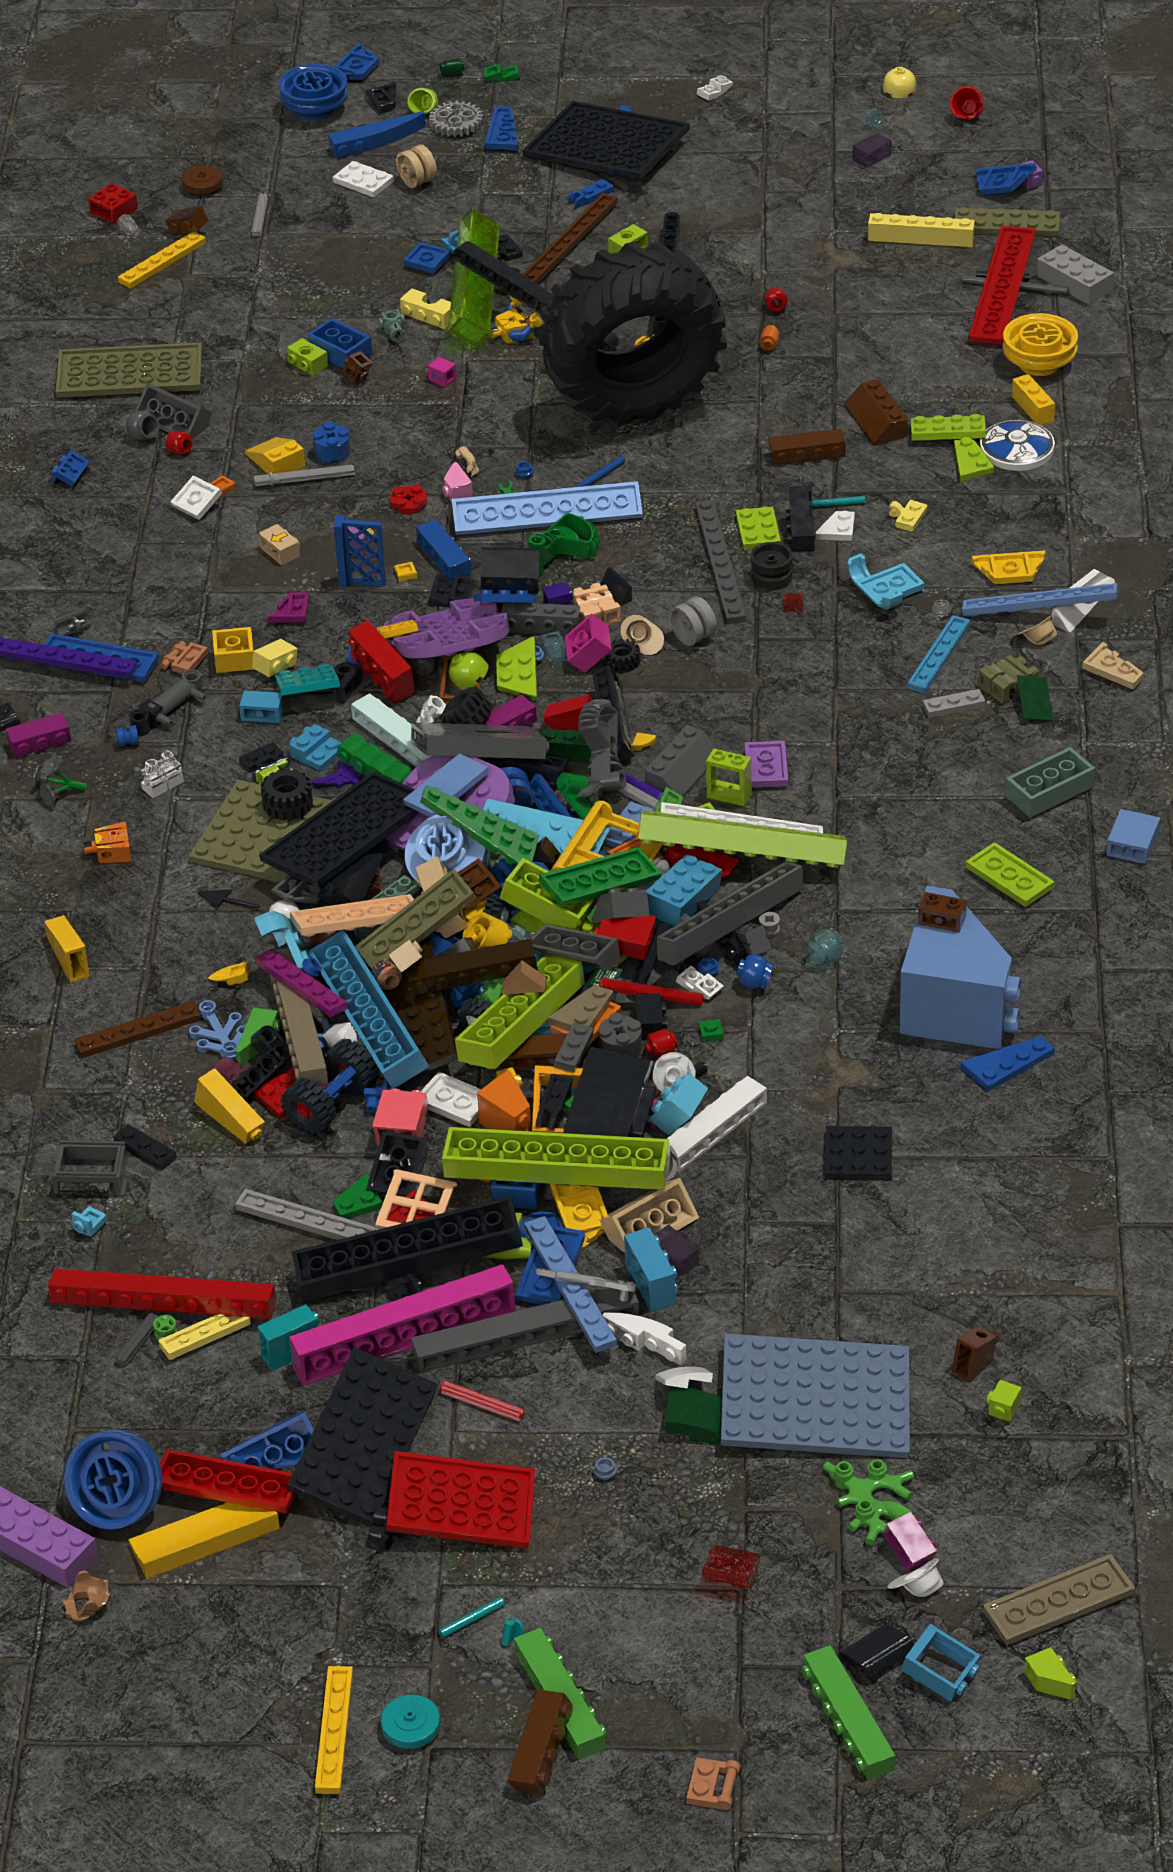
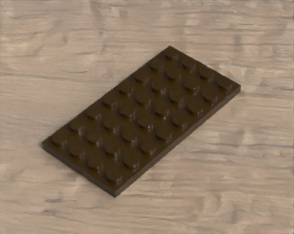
M430 937L418 943L423 949L420 953L423 957L417 961L436 957L434 945ZM366 964L369 971L372 972L371 967L368 964ZM406 968L401 972L402 980L396 988L381 990L430 1066L414 1076L416 1077L458 1059L444 990L412 996ZM378 1067L376 1084L383 1086V1081L386 1079Z

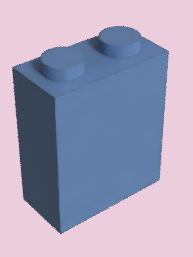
M1120 809L1107 840L1106 855L1147 864L1159 835L1160 817Z

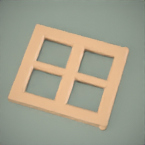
M394 1170V1176L375 1227L382 1229L401 1224L387 1220L393 1204L411 1208L406 1222L413 1221L417 1209L432 1212L435 1215L445 1213L457 1183L407 1171ZM402 1180L420 1183L414 1199L396 1195ZM426 1185L444 1188L439 1204L420 1201Z

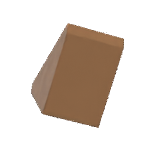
M521 961L504 979L502 995L545 992L546 977L524 961Z

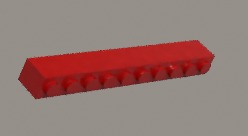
M55 1268L48 1283L50 1303L208 1315L220 1314L224 1316L262 1319L271 1318L276 1304L275 1285L264 1283Z

